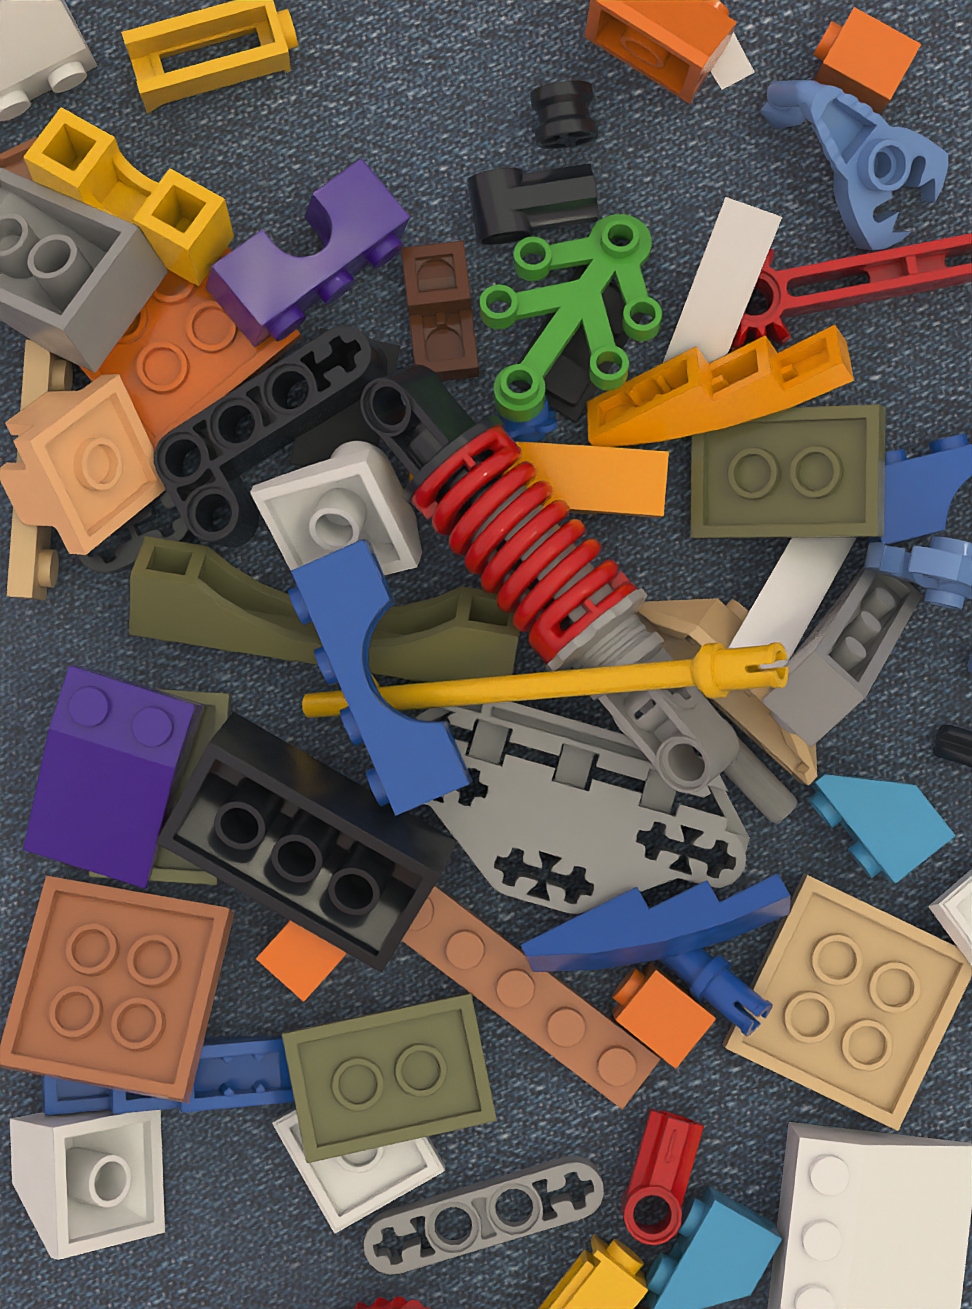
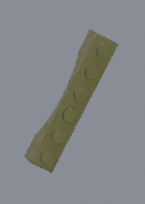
M148 536L144 537L130 574L129 635L153 638L164 642H178L216 648L226 652H241L278 658L289 662H304L318 665L314 650L323 646L313 622L306 625L301 623L289 594L264 585L238 570L209 546ZM463 586L432 599L391 607L381 618L371 639L369 649L371 673L404 678L415 682H439L512 675L519 638V631L513 625L514 613L500 610L497 606L498 594Z

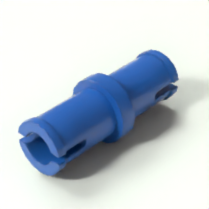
M703 948L658 960L690 987L689 995L698 1003L706 1000L736 1025L746 1037L750 1036L762 1023L747 1012L742 1005L756 1017L762 1016L763 1018L768 1016L773 1007L771 1002L763 999L730 971L731 963L721 955L714 958Z

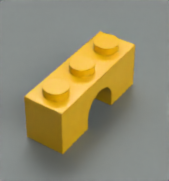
M62 107L23 157L34 182L139 226L164 266L197 286L202 283L211 270V266L217 262L234 238L224 198L169 168L159 183L151 180L124 158L114 136Z

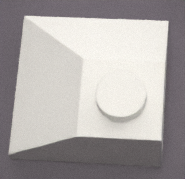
M111 1110L46 1116L41 1112L10 1119L12 1184L51 1258L60 1260L165 1233L161 1110L113 1114Z

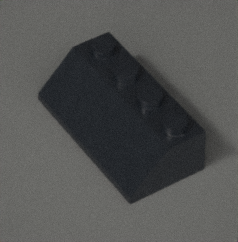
M234 711L208 743L156 841L160 846L381 973L442 875L457 840L407 811L395 816L391 804L389 803L381 807L373 792Z

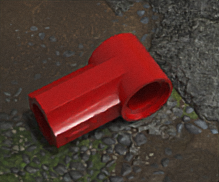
M652 1108L649 1110L630 1181L621 1196L620 1205L627 1230L634 1239L643 1244L659 1245L668 1242L676 1235L681 1225V1206L704 1128L702 1123L668 1111ZM649 1195L659 1196L668 1203L664 1218L653 1225L642 1224L633 1217L637 1202Z

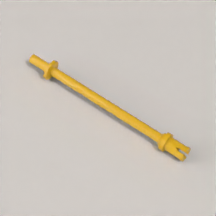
M717 642L704 644L693 659L383 687H380L373 675L372 677L383 698L396 710L404 711L696 686L707 698H725L730 690L766 687L783 688L788 681L789 666L764 669L760 667L763 664H773L775 661L788 659L784 646L779 642L770 643L769 645L728 649L722 643ZM342 690L307 693L302 700V709L307 718L341 716L340 710L348 707Z

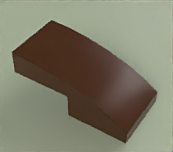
M464 240L403 247L401 253L414 363L430 368L438 375L441 381L480 377Z

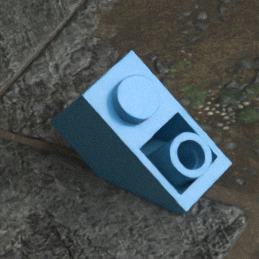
M817 772V777L810 784L816 793L808 798V801L831 829L839 823L843 826L855 842L847 849L848 852L871 879L880 873L884 879L896 884L956 836L916 785Z
M708 1185L700 1200L692 1197L682 1210L681 1225L677 1231L680 1233V1236L670 1254L666 1255L661 1252L652 1263L645 1280L649 1289L646 1296L650 1309H703L750 1296L782 1241V1237L774 1222Z

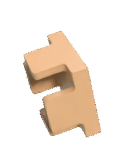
M119 374L101 375L85 388L78 391L47 392L5 422L11 435H20L13 442L24 463L7 462L1 466L0 482L20 521L25 525L55 527L69 554L87 555L166 490L154 465V448Z

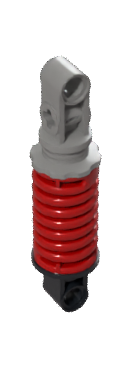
M410 365L374 379L366 385L361 395V411L366 423L372 430L378 433L413 476V479L404 489L402 497L409 505H414L427 520L432 518V527L436 533L449 536V548L454 554L465 556V567L470 573L481 575V587L485 592L498 594L497 606L500 610L514 613L513 625L518 631L530 632L529 645L546 664L545 669L548 672L567 670L571 667L573 669L673 661V658L662 647L665 642L657 631L654 633L648 632L646 630L647 627L639 622L640 619L636 615L648 596L642 588L638 589L622 571L618 574L619 565L612 559H606L594 568L590 562L601 553V544L594 538L586 539L579 546L574 544L585 534V525L581 520L572 519L562 527L559 526L570 512L569 506L563 500H555L545 508L543 507L554 492L549 482L538 481L527 488L537 476L538 472L535 465L528 461L521 462L505 475L503 474L521 459L522 450L504 430L505 424L498 416L489 417L476 424L445 388L438 375L424 365ZM696 686L675 688L672 693L667 689L589 695L593 701L600 700L613 716L619 729L635 742L658 770L662 779L671 788L679 792L695 793L700 791L731 765L737 757L739 742L736 732L719 715ZM640 710L644 715L641 718H636L635 714ZM692 746L695 747L701 753L704 760H702L695 754V752L692 749Z

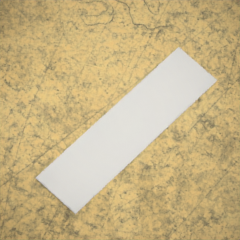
M725 197L663 363L695 346L698 347L708 363L728 354L781 222V216Z
M857 537L791 538L729 648L761 646L779 642L784 646L788 659L775 661L773 664H763L760 667L763 669L785 667Z

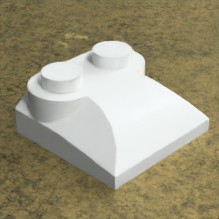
M362 441L344 443L333 452L330 459L254 485L250 491L290 570L363 539L371 543L384 575L418 567L422 549L415 513L411 505L402 497L404 490L388 457L382 450L370 443Z

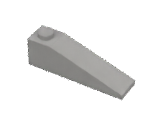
M863 566L785 665L789 666L786 686L783 688L770 687L763 697L762 702L771 710L775 721L787 732L797 734L810 747L816 744L866 698L922 594L906 580L864 569Z

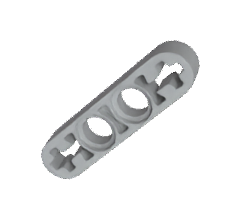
M578 1155L565 1156L392 1208L376 1215L368 1224L364 1238V1254L369 1264L377 1271L389 1275L401 1274L577 1221L593 1214L601 1205L604 1195L602 1177L596 1165L589 1159ZM570 1172H577L578 1178L581 1181H592V1185L584 1188L585 1199L582 1201L573 1202L569 1193L559 1194L550 1197L551 1206L554 1211L543 1213L541 1193L535 1183L536 1181L546 1179L547 1193L563 1188L566 1185L565 1175ZM508 1189L524 1191L533 1202L531 1212L521 1221H507L496 1210L498 1197ZM457 1207L463 1209L471 1218V1229L463 1238L450 1240L438 1233L435 1227V1220L439 1213L446 1208ZM419 1216L425 1217V1234L431 1248H421V1236L405 1241L400 1256L392 1257L389 1248L383 1247L378 1249L376 1244L382 1241L385 1228L393 1227L397 1236H405L417 1232V1222L414 1218Z

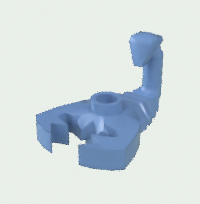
M812 80L776 81L769 85L767 89V102L760 110V113L776 129L801 125L805 119L812 123V129L821 143L826 159L829 160L834 171L833 191L839 212L858 249L883 250L901 242L912 231H893L899 212L884 211L873 217V212L877 206L893 198L892 191L899 189L904 183V187H920L922 202H935L944 185L948 170L949 154L930 139L915 131L903 127H890L879 113L873 112L872 107L866 103L859 102L857 97L844 93L840 88L819 84L817 81Z
M933 536L929 548L913 545L911 553L905 552V548L885 545V542L869 543L864 563L865 570L910 581L926 589L924 602L932 605L962 610L964 600L972 599V543ZM971 654V657H970L969 662H968V664H967V666H968V671L971 672V673H972V654Z

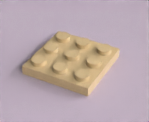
M804 873L790 901V914L782 918L750 985L752 990L763 999L771 1002L773 1007L768 1016L763 1018L762 1016L756 1017L742 1005L747 1012L762 1024L750 1036L746 1037L732 1023L723 1041V1046L744 1058L899 1131L972 977V966L957 946Z

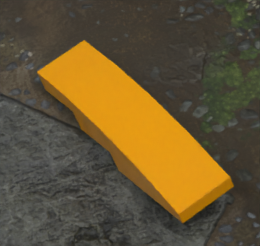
M833 325L777 353L765 335L711 363H708L698 347L695 346L626 381L618 389L609 390L587 401L588 441L592 446L600 447L662 442L728 428L791 408L854 381L847 342L837 326Z
M515 442L522 450L521 459L503 473L505 475L521 462L528 461L533 463L538 473L527 488L538 481H547L551 484L554 491L552 497L543 505L544 508L555 500H563L569 506V513L588 515L604 513L662 518L664 516L669 452L600 446ZM409 472V482H410V481L413 479V476H412V474Z

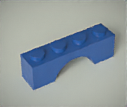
M966 434L951 436L928 443L931 454L907 460L905 449L885 453L884 537H868L869 543L885 542V545H891L945 530L951 501L961 485L972 476V444L969 445Z
M365 539L291 570L297 586L288 589L291 602L301 623L306 625L313 622L323 645L314 650L317 663L329 686L339 682L348 703V707L340 710V715L354 746L365 743L374 767L365 772L378 804L382 807L390 803L396 816L469 785L472 782V778L448 722L418 720L399 712L383 698L374 683L369 664L371 639L381 618L396 601L371 543Z

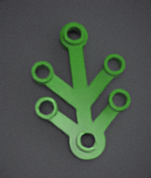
M614 214L599 220L593 226L589 237L549 245L544 239L533 236L526 237L517 243L514 249V269L519 277L527 281H539L545 278L550 270L587 264L589 266L579 280L517 293L506 285L498 284L488 287L481 294L480 317L485 325L493 329H505L513 325L516 320L556 312L521 364L510 365L497 375L494 381V404L501 416L513 422H526L540 414L545 404L544 378L581 324L591 356L589 377L592 383L602 390H615L625 383L628 376V356L621 348L615 345L602 293L615 276L625 304L622 326L626 335L636 341H647L658 334L661 327L662 309L657 301L648 296L640 268L647 262L650 256L652 239L648 228L640 220L630 215ZM623 238L630 241V243L626 246H616L609 240ZM528 254H537L544 260L538 264L531 265L525 263L522 258ZM502 301L507 303L510 308L503 313H495L488 306L493 302ZM637 313H646L652 317L653 321L646 325H640L635 323L631 317ZM607 361L614 362L619 366L620 370L614 374H605L598 369V365ZM513 382H526L530 384L531 388L524 393H515L508 386Z

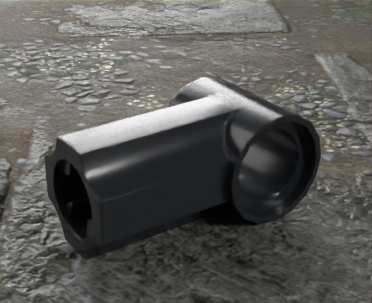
M591 163L524 173L519 168H499L477 173L467 180L477 243L481 245L512 243L532 236L533 231L595 222L599 218L597 190Z

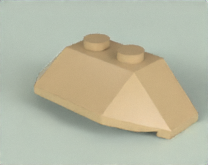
M718 598L643 602L636 615L640 619L639 622L647 627L646 630L648 632L654 633L657 631L665 642L662 647L673 660L693 659L706 643L719 642L728 649L749 611L734 599H731L725 606ZM770 687L730 690L725 698L710 699L704 695L706 699L796 781L809 786L817 777L816 744L810 747L797 734L787 732L775 721L771 710L762 702Z

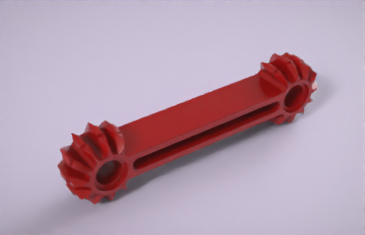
M972 233L780 271L769 267L774 258V250L770 248L754 287L761 291L766 299V312L756 316L743 314L729 352L731 353L741 348L746 338H749L751 343L765 335L766 337L768 335L779 345H784L791 335L781 319L971 283L972 263L947 268L945 259L972 254ZM863 274H866L869 280L866 284L799 297L791 296L787 289Z

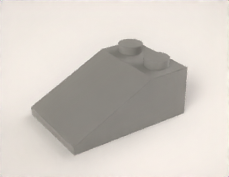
M0 167V320L47 351L96 373L164 279L168 270L139 226Z

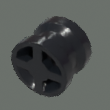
M580 80L561 81L543 85L530 92L531 107L539 113L540 125L535 130L536 145L538 147L546 149L569 148L584 145L598 138L597 122L589 114V105L594 98L591 83Z

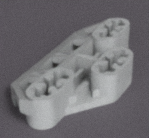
M514 702L430 708L414 717L418 720L434 721L452 711L455 713L448 716L451 725L471 731L473 730L475 719H479L469 754H466L468 742L457 739L455 741L467 769L475 768L480 771L479 782L488 786L486 794H474L471 803L459 800L460 789L443 795V799L436 798L424 804L431 806L491 886L504 895L565 913L580 914L635 887H638L639 891L642 892L677 878L697 884L708 880L711 887L722 888L733 884L740 878L745 869V853L750 837L726 793L728 789L720 774L700 791L688 794L702 798L712 794L722 816L678 804L676 813L672 814L670 812L677 790L671 788L662 779L655 766L635 742L625 734ZM509 728L513 729L509 742L557 756L560 754L556 771L554 767L505 754L503 764H499ZM594 754H599L596 767L644 780L641 793L595 779L591 780L589 789H585ZM654 822H661L660 832L670 839L684 842L681 825L697 829L686 840L690 844L704 849H712L716 840H721L720 849L729 854V859L726 865L715 864L712 873L707 872V864L700 858L683 853L682 857L686 869L678 868L671 865L678 860L680 854L673 849L655 846L652 855H645V846L636 839L639 830L650 831ZM512 848H518L522 850L523 862L542 869L539 851L557 856L549 864L551 872L570 875L574 866L583 867L582 874L585 880L591 883L588 890L578 889L574 898L566 897L563 884L545 878L548 892L546 895L531 890L538 882L537 875L520 871L516 873L514 880H506L503 878V867L496 864L495 860L497 856L508 857Z

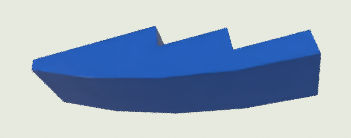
M777 873L719 902L708 880L649 909L638 887H635L521 944V947L533 972L600 970L660 960L730 940L790 914V894Z
M282 1036L204 1038L189 1104L41 1076L42 1111L45 1116L111 1110L113 1114L173 1108H178L183 1113L294 1102Z

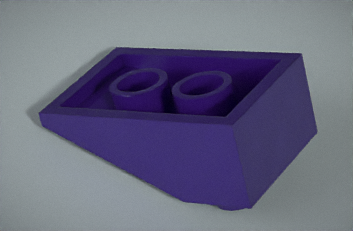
M69 665L48 730L23 850L146 889L160 849V845L156 841L171 815L205 704L85 666Z

